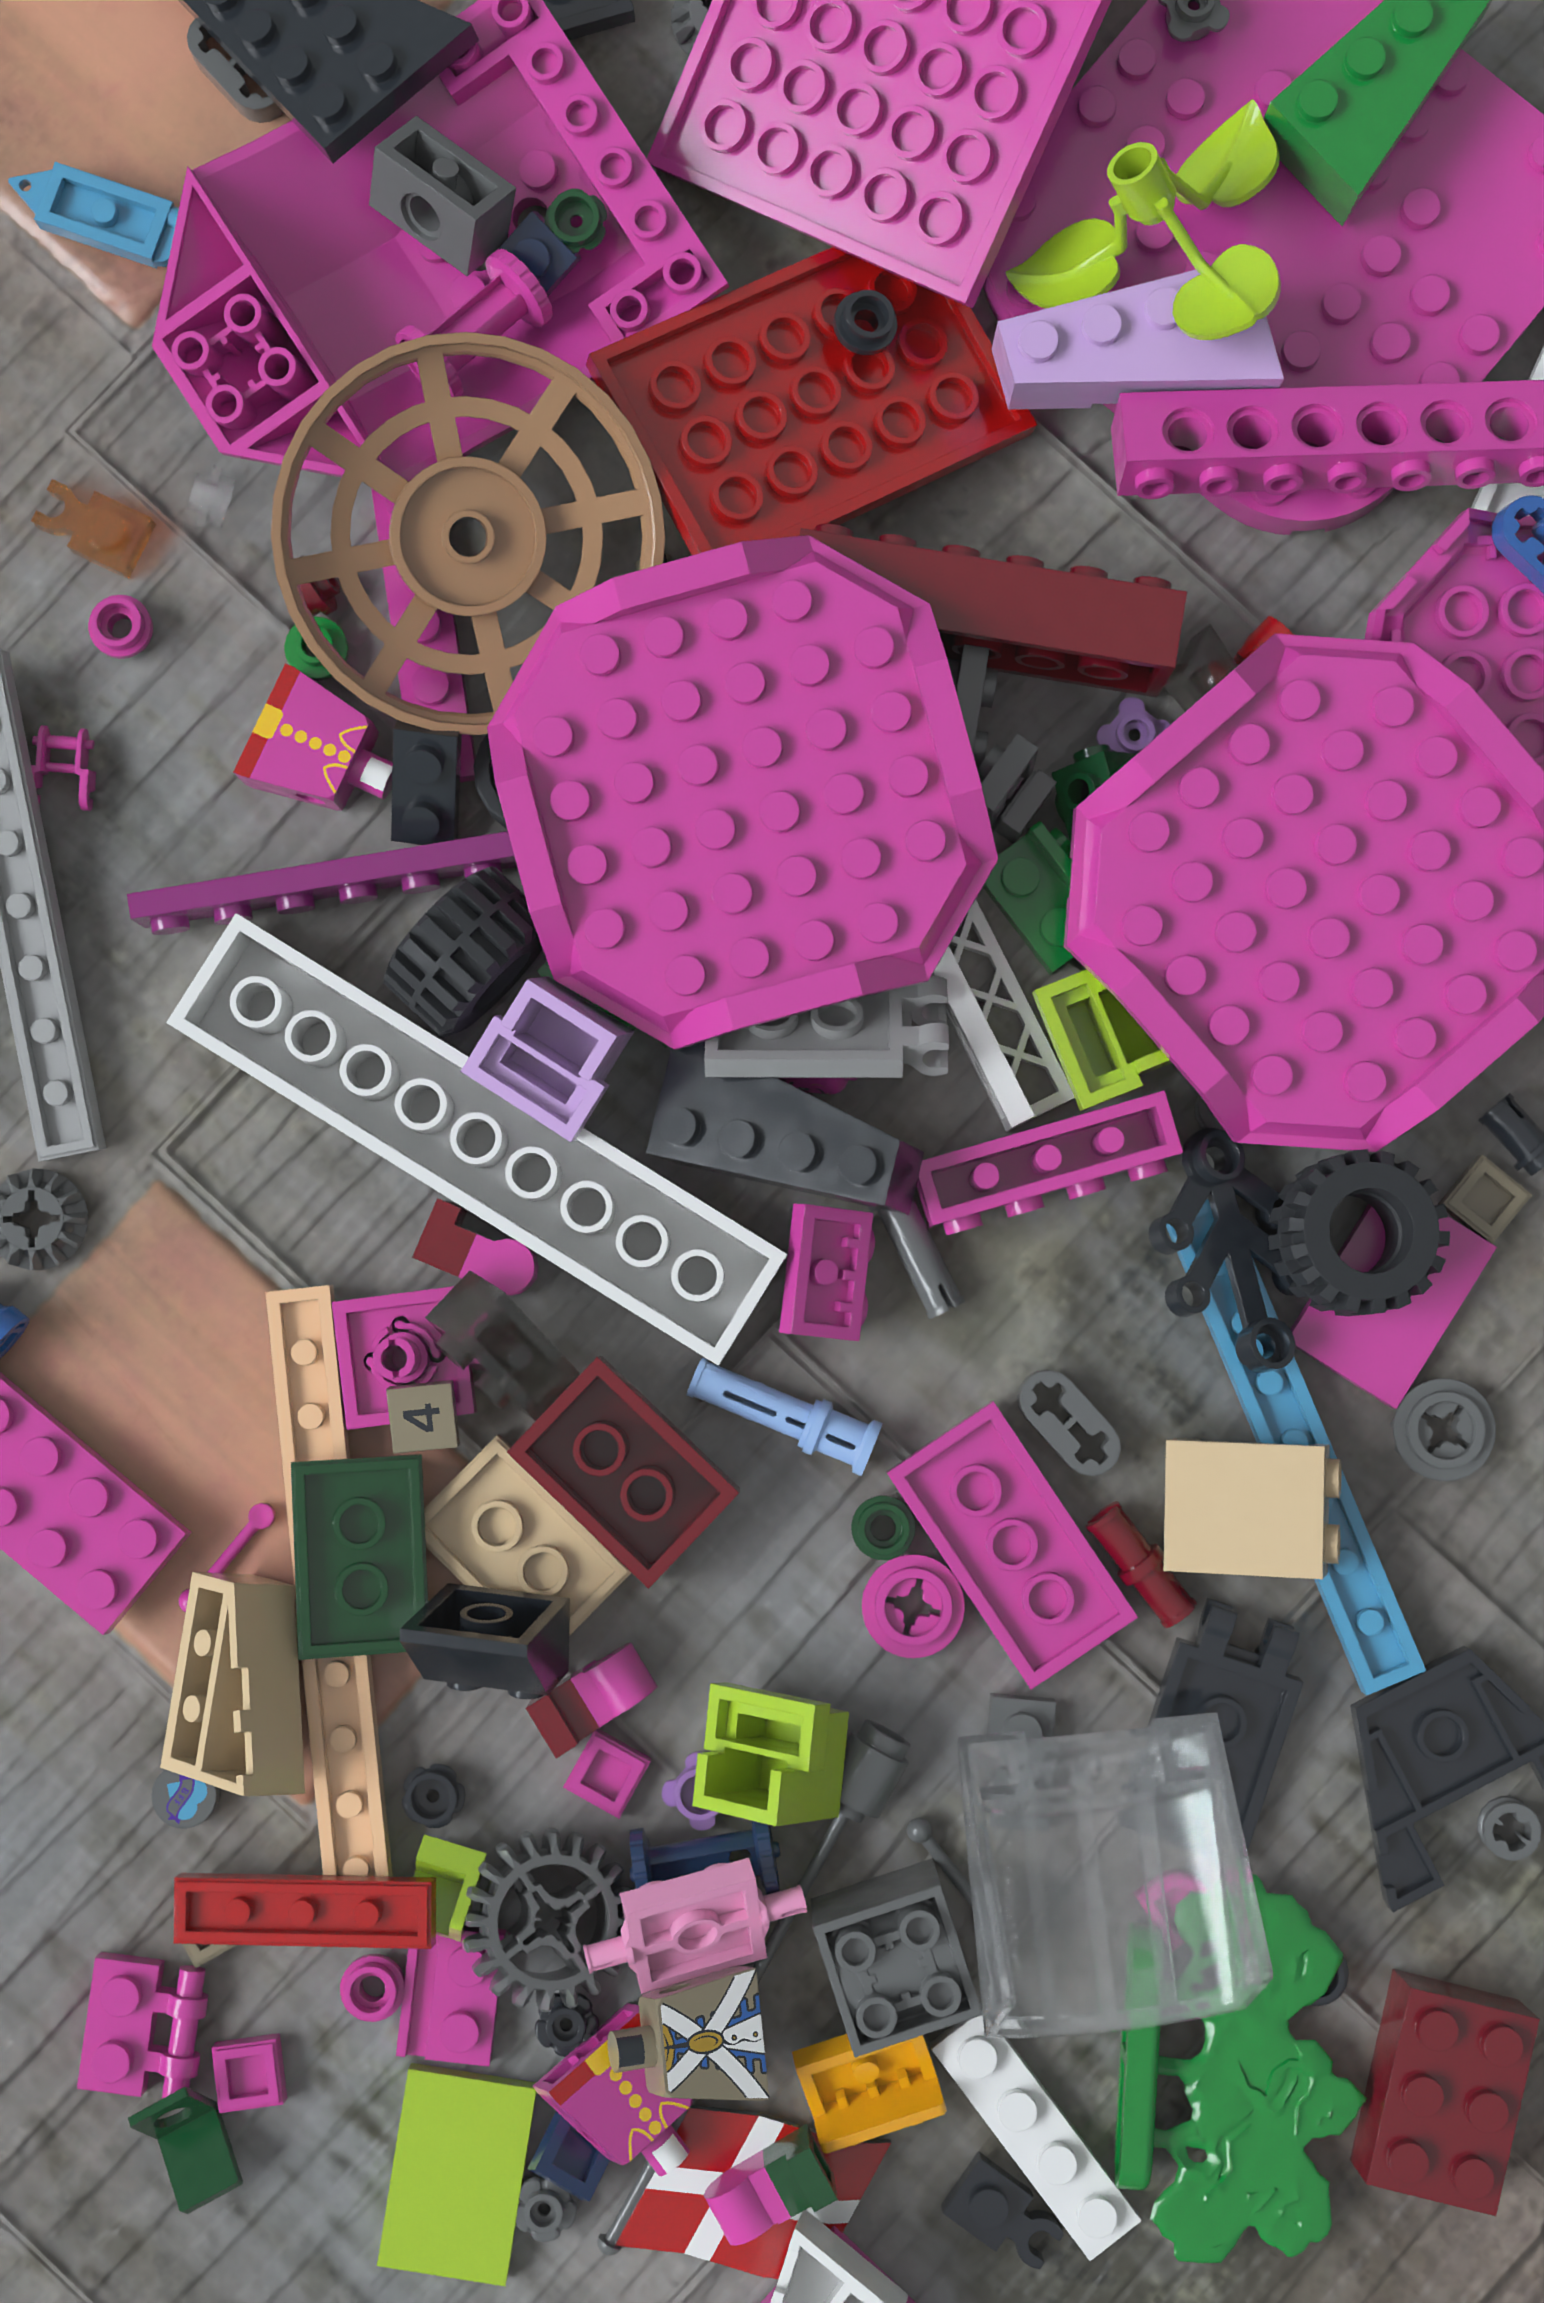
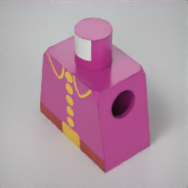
M285 663L233 773L245 785L254 789L342 811L354 787L384 800L392 790L393 762L371 752L377 741L379 731L370 719L295 667Z
M626 2003L599 2027L598 2032L570 2052L537 2081L533 2087L550 2106L608 2160L623 2166L641 2152L657 2175L664 2176L678 2167L690 2152L671 2124L691 2106L693 2100L665 2098L649 2093L646 2086L645 2069L619 2073L613 2072L608 2056L607 2042L609 2032L641 2027L639 2005Z

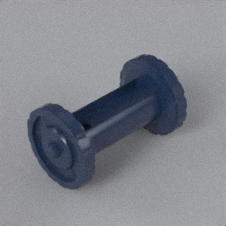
M752 1821V1829L657 1846L650 1845L644 1828L632 1829L629 1832L632 1867L629 1868L631 1881L635 1882L636 1889L652 1881H666L702 1871L713 1864L734 1862L730 1858L731 1852L746 1849L751 1853L749 1859L755 1878H761L762 1886L767 1895L780 1891L776 1858L781 1856L779 1842L773 1841L771 1826L768 1824Z

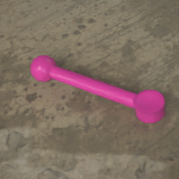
M259 1503L250 1509L248 1514L249 1522L207 1571L208 1573H223L259 1529L267 1528L273 1524L276 1514L271 1505ZM189 1589L184 1590L180 1594L178 1601L179 1607L185 1613Z

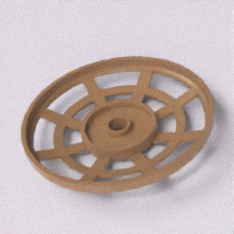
M459 332L426 335L390 346L352 367L321 395L301 421L283 457L273 495L271 542L276 577L288 613L308 648L338 682L366 704L399 721L433 731H460V734L481 735L488 734L487 726L513 682L510 668L524 663L544 628L543 626L534 635L518 644L505 648L496 611L514 603L525 592L554 610L556 606L595 587L602 558V523L640 516L642 546L639 570L663 564L665 530L661 495L650 459L630 422L601 388L576 367L542 348L505 336ZM472 355L498 358L532 369L552 381L530 414L518 407L493 399L470 396L451 397L443 356ZM417 362L424 403L414 405L388 419L369 435L360 447L326 425L336 410L364 385L397 367ZM573 396L591 410L613 438L629 469L635 490L596 497L592 482L579 458L566 442L552 430ZM455 418L488 419L510 426L518 432L498 463L484 458L463 457ZM429 423L437 463L425 468L408 482L377 460L381 452L398 437L420 425ZM312 447L345 470L339 482L332 507L330 532L332 551L293 558L291 543L293 499L302 465ZM540 447L551 456L563 471L574 492L576 502L540 508L533 492L520 478ZM363 482L395 504L390 519L389 539L351 547V514L357 491ZM463 517H470L480 522L486 533V542L483 549L478 554L470 557L458 554L452 548L449 540V532L452 525ZM582 527L581 561L575 582L571 590L540 571L546 549V534ZM395 565L402 580L415 594L395 627L372 604L360 583L359 572ZM338 577L342 590L356 615L372 634L384 643L365 677L347 664L324 637L306 605L300 587L301 584ZM439 609L454 615L471 616L479 654L447 653L424 646L417 641L436 610ZM406 659L447 673L468 675L484 673L493 712L467 714L437 711L406 702L387 692Z

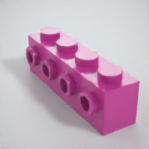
M1164 1090L922 1160L916 1187L928 1228L943 1224L947 1236L982 1226L983 1222L980 1213L1005 1206L1009 1218L1044 1208L1042 1195L1066 1188L1069 1200L1106 1190L1103 1177L1128 1171L1130 1181L1134 1182L1168 1172L1165 1159L1183 1153Z

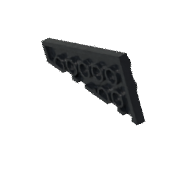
M178 0L333 164L479 41L471 23L419 0Z

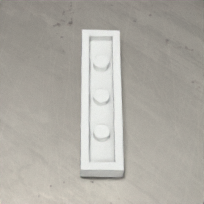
M980 2003L983 2015L950 2026L930 2042L931 2050L1089 2261H1091L1142 2221L1140 2215L1123 2191L1116 2188L1114 2179Z

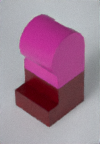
M437 1198L412 1258L495 1293L516 1295L522 1294L531 1288L537 1279L539 1271L537 1256L533 1250L517 1240L506 1238L494 1241L461 1227L467 1210Z
M629 1642L598 1661L593 1660L561 1680L548 1696L544 1695L540 1698L531 1699L525 1709L557 1759L578 1745L579 1741L639 1703L658 1686L634 1646Z

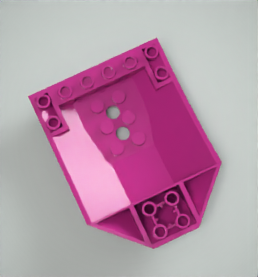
M478 0L455 16L472 24L479 41L334 164L291 120L254 141L193 170L187 166L152 347L221 454L281 466L283 457L301 421L331 385L358 363L390 346L396 345L395 336L406 325L415 326L426 335L429 334L491 281L487 270L473 271L468 276L464 275L369 205L375 147L415 116H418L516 187L508 237L518 227L519 216L525 209L531 206H542L548 209L554 199L568 189H581L589 196L595 195L605 206L607 212V219L603 222L606 230L602 242L594 249H580L578 254L582 259L548 296L553 311L551 319L541 328L532 327L530 324L519 319L501 336L542 348L576 367L593 381L594 379L586 367L589 353L680 313L689 311L712 300L730 287L543 0ZM579 216L573 217L571 225L575 228L580 227L583 222L582 218ZM476 356L457 372L463 387L461 396L497 400L518 407L529 414L552 381L532 369L502 359ZM407 365L397 367L364 385L336 410L326 425L360 447L366 438L388 419L414 405L425 402L421 382ZM455 418L463 457L514 430L510 426L488 419ZM429 423L420 425L398 437L381 452L377 460L408 482L425 468L437 463ZM312 447L301 468L304 471L341 478L345 472L343 468Z

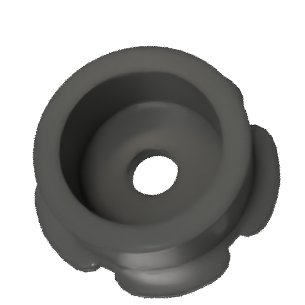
M541 2176L531 2177L522 2183L516 2217V2225L522 2232H530L534 2240L549 2242L557 2239L563 2229H569L573 2225L577 2215V2204L569 2192ZM542 2203H547L551 2211L547 2214H542L538 2206Z

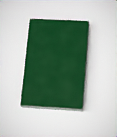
M422 1455L291 1462L298 1659L406 1652L400 1642V1628L428 1602Z

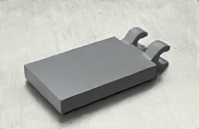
M931 976L930 980L926 983L859 997L706 1040L704 1058L705 1077L903 1078V1063L913 1066L925 1075L939 1076L947 1074L949 1026L946 1025L947 979ZM912 1020L919 1026H912Z

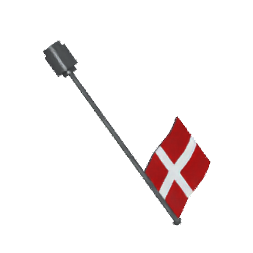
M866 1719L860 1731L852 1730L846 1741L839 1817L833 1819L798 1883L802 1888L805 1898L848 1819L861 1823L865 1815L879 1818L909 1764L904 1757L911 1746L910 1743L879 1723ZM796 1915L779 1919L765 1944L767 1958L756 1961L753 1966L757 1971L758 1984ZM692 2103L671 2124L689 2148L688 2156L678 2167L664 2176H658L649 2162L645 2163L607 2235L599 2234L597 2240L598 2248L603 2254L609 2256L617 2254L622 2247L684 2253L760 2277L779 2279L795 2226L802 2212L779 2225L778 2223L772 2225L765 2233L754 2240L735 2246L729 2244L704 2197V2193L707 2187L721 2174L799 2129L802 2125L760 2112L698 2106ZM809 2128L820 2147L816 2130ZM891 2139L867 2140L831 2153H823L835 2177L838 2200L815 2213L812 2207L806 2210L827 2228L831 2229L835 2226L843 2233L891 2145Z

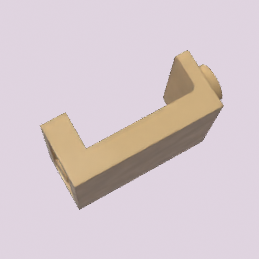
M1187 1438L1166 1440L1164 1571L1323 1579L1328 1574V1564H1339L1340 1525L1329 1524V1498H1340L1341 1459L1330 1458L1329 1444L1302 1445L1200 1441V1439Z

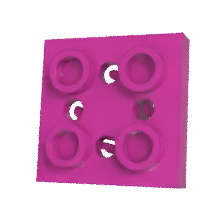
M462 1286L332 1302L347 1430L390 1424L386 1389L389 1386L402 1385V1383L412 1381L415 1383L453 1380L457 1416L477 1413ZM400 1316L406 1317L410 1323L397 1321L394 1325L397 1329H409V1331L396 1333L393 1328L395 1319ZM436 1344L442 1345L446 1351L444 1360L439 1363L430 1359L429 1349L433 1357L439 1358L441 1356V1351L437 1348ZM374 1352V1353H373V1357H368V1358H367V1361H366V1362H367V1365L371 1368V1370H370V1369L366 1366L365 1360H366V1357H367L368 1354Z

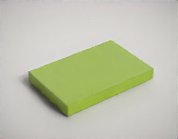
M417 2063L410 2064L405 2085L377 2266L506 2287L515 2236L520 2191L524 2178L537 2092L533 2087L536 2082Z

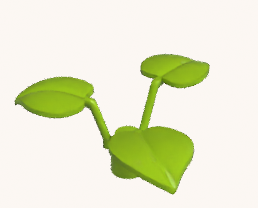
M1251 99L1226 120L1187 158L1177 174L1170 170L1166 160L1160 158L1156 148L1150 143L1137 142L1121 149L1111 159L1107 168V176L1117 193L1116 196L1109 200V205L1114 213L1115 228L1109 222L1096 218L1084 219L1064 228L1046 241L1025 262L1006 271V276L1012 286L1029 302L1044 309L1107 293L1115 286L1120 277V267L1115 257L1124 253L1128 247V214L1131 219L1139 221L1144 225H1155L1164 220L1190 262L1200 274L1180 288L1173 302V317L1177 326L1184 334L1197 340H1215L1244 331L1252 327L1257 320L1265 318L1275 307L1281 292L1280 274L1270 255L1256 246L1238 244L1224 251L1210 266L1173 211L1175 197L1184 204H1193L1199 210L1206 209L1212 201L1222 207H1233L1252 198L1271 181L1279 166V150L1257 103Z

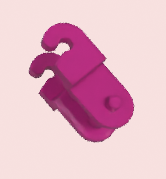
M40 726L38 736H33L32 739L33 745H37L36 765H31L36 791L37 788H41L43 785V775H47L49 772L77 774L80 776V809L82 811H91L93 799H90V792L95 791L96 772L88 769L89 749H94V740H89V733L86 728H81L77 737L51 735L48 726ZM50 750H76L75 764L50 762ZM37 795L38 802L40 805V795Z

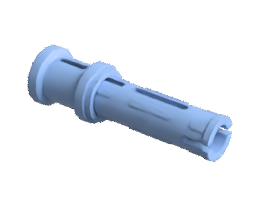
M705 1358L700 1360L687 1391V1396L696 1397L747 1420L754 1421L799 1440L797 1446L803 1448L802 1452L812 1455L815 1451L850 1464L852 1465V1473L860 1476L863 1474L883 1424L876 1420L867 1424L833 1410L832 1402L825 1399L823 1401L816 1399L814 1405L766 1386L761 1382L754 1381L710 1363Z

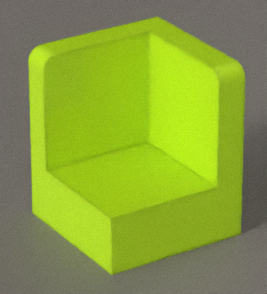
M424 1834L416 1857L414 1877H436V1934L461 1942L466 1928L464 1925L466 1915L471 1911L474 1903L473 1900L466 1896V1892L470 1886L479 1887L482 1875L478 1871V1867L482 1862H486L487 1853Z

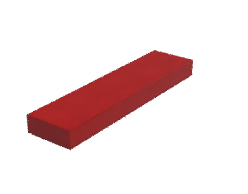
M180 1873L174 1877V1944L432 1949L436 1944V1877Z

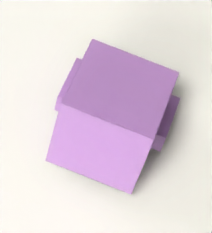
M551 977L530 978L524 983L504 1017L501 1015L493 1017L461 1072L569 1142L576 1140L609 1087V1084L604 1082L635 1031Z

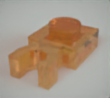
M52 479L47 491L54 498L64 501L65 509L57 517H47L36 510L31 522L38 529L51 535H72L67 547L73 554L129 580L156 526L153 519L94 491L88 505L80 502L70 488Z

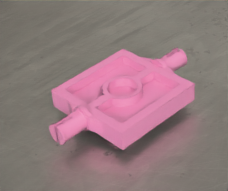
M749 1858L731 1863H717L702 1871L666 1881H652L642 1885L640 1888L620 1893L625 1918L621 1928V1936L589 1945L585 1944L583 1949L589 1974L628 1962L629 1967L636 1973L642 1994L726 1968L766 1959L765 1936L770 1922L800 1913H807L806 1901L800 1884L793 1888L763 1896L761 1890L757 1887Z

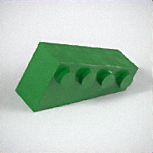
M1384 0L1270 102L1264 116V121L1278 146L1279 160L1342 227L1484 17L1492 0Z

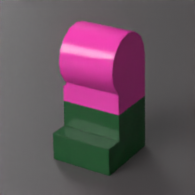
M807 2124L721 2174L707 2187L704 2193V2197L729 2244L735 2246L754 2240L765 2233L772 2225L776 2223L779 2225L812 2207L815 2213L838 2200L834 2174Z

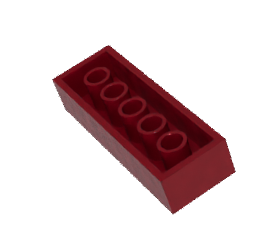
M835 524L816 525L815 530L803 528L800 530V536L809 535L928 602L931 606L947 658L960 660L964 644L990 648L987 668L998 670V672L1155 698L1158 697L1175 669L1187 591L1171 589L1172 583L1165 579L1151 576L1136 577L1133 579V582L1108 579L1106 571L1091 566H1074L1070 568L1069 572L1044 568L1043 561L1023 555L1008 556L1006 562L980 558L981 553L978 550L963 545H946L942 548V551L919 548L915 540L895 534L881 535L878 541L853 537L852 530Z

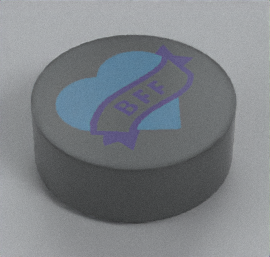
M164 1770L154 1782L151 1794L152 1805L158 1817L169 1826L180 1829L192 1828L204 1822L215 1811L220 1800L221 1789Z

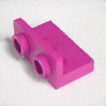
M793 1204L779 1333L860 1341L861 1326L865 1322L868 1312V1300L865 1294L867 1267L875 1248V1236L872 1230L873 1213L810 1204Z

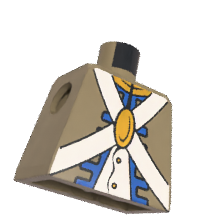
M730 1967L645 1993L639 1997L638 2002L641 2027L614 2030L608 2034V2056L613 2072L619 2073L645 2069L646 2086L649 2093L665 2098L769 2100L757 1971L754 1967Z

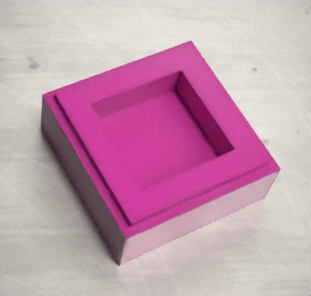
M597 1729L589 1738L563 1788L620 1819L652 1758L606 1732Z
M280 2033L217 2041L214 2043L211 2049L219 2113L284 2105L288 2097Z

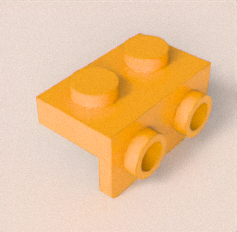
M847 2033L792 2051L795 2069L810 2107L818 2141L823 2153H831L909 2126L918 2125L924 2121L942 2116L947 2112L937 2072L924 2035L858 2057H854Z

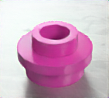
M113 595L103 599L94 607L89 617L88 631L92 642L101 652L113 658L126 659L139 654L147 647L153 633V622L149 611L140 601L127 595ZM121 619L131 620L132 629L127 636L123 638L113 636V626L117 621Z
M381 1954L361 1956L348 1966L342 1976L340 1983L341 2000L348 2012L360 2020L367 2022L384 2020L395 2013L402 2003L404 1974L399 1965L387 1956ZM368 1976L379 1977L384 1982L385 1993L380 1996L367 1994L363 1988V1979Z

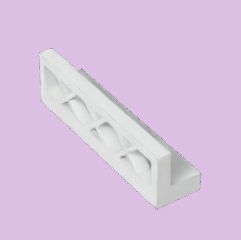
M975 900L967 913L960 937L954 936L950 943L957 946L954 955L950 947H948L932 976L947 979L948 1000L946 1003V1013L1006 1132L1075 1097L978 902ZM971 924L981 944L966 940ZM963 949L987 956L990 959L995 973L988 993L970 988L958 965ZM1000 981L1010 1001L995 996ZM977 1000L985 1002L982 1010ZM992 1005L1017 1013L1023 1025V1030L1016 1050L998 1044L987 1022ZM1028 1037L1039 1057L1024 1053ZM1005 1056L1013 1058L1011 1066H1009ZM1020 1061L1044 1068L1056 1093L1029 1105L1015 1077Z

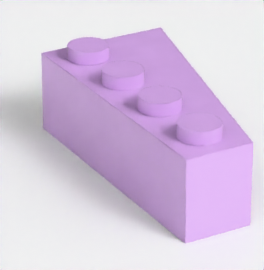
M1197 270L998 321L991 349L1008 409L1091 408L1092 404H1117L1120 393L1279 388L1284 377L1267 317L1257 320L1252 327L1244 331L1215 340H1197L1190 338L1180 330L1172 314L1173 302L1180 288L1192 278L1200 275Z

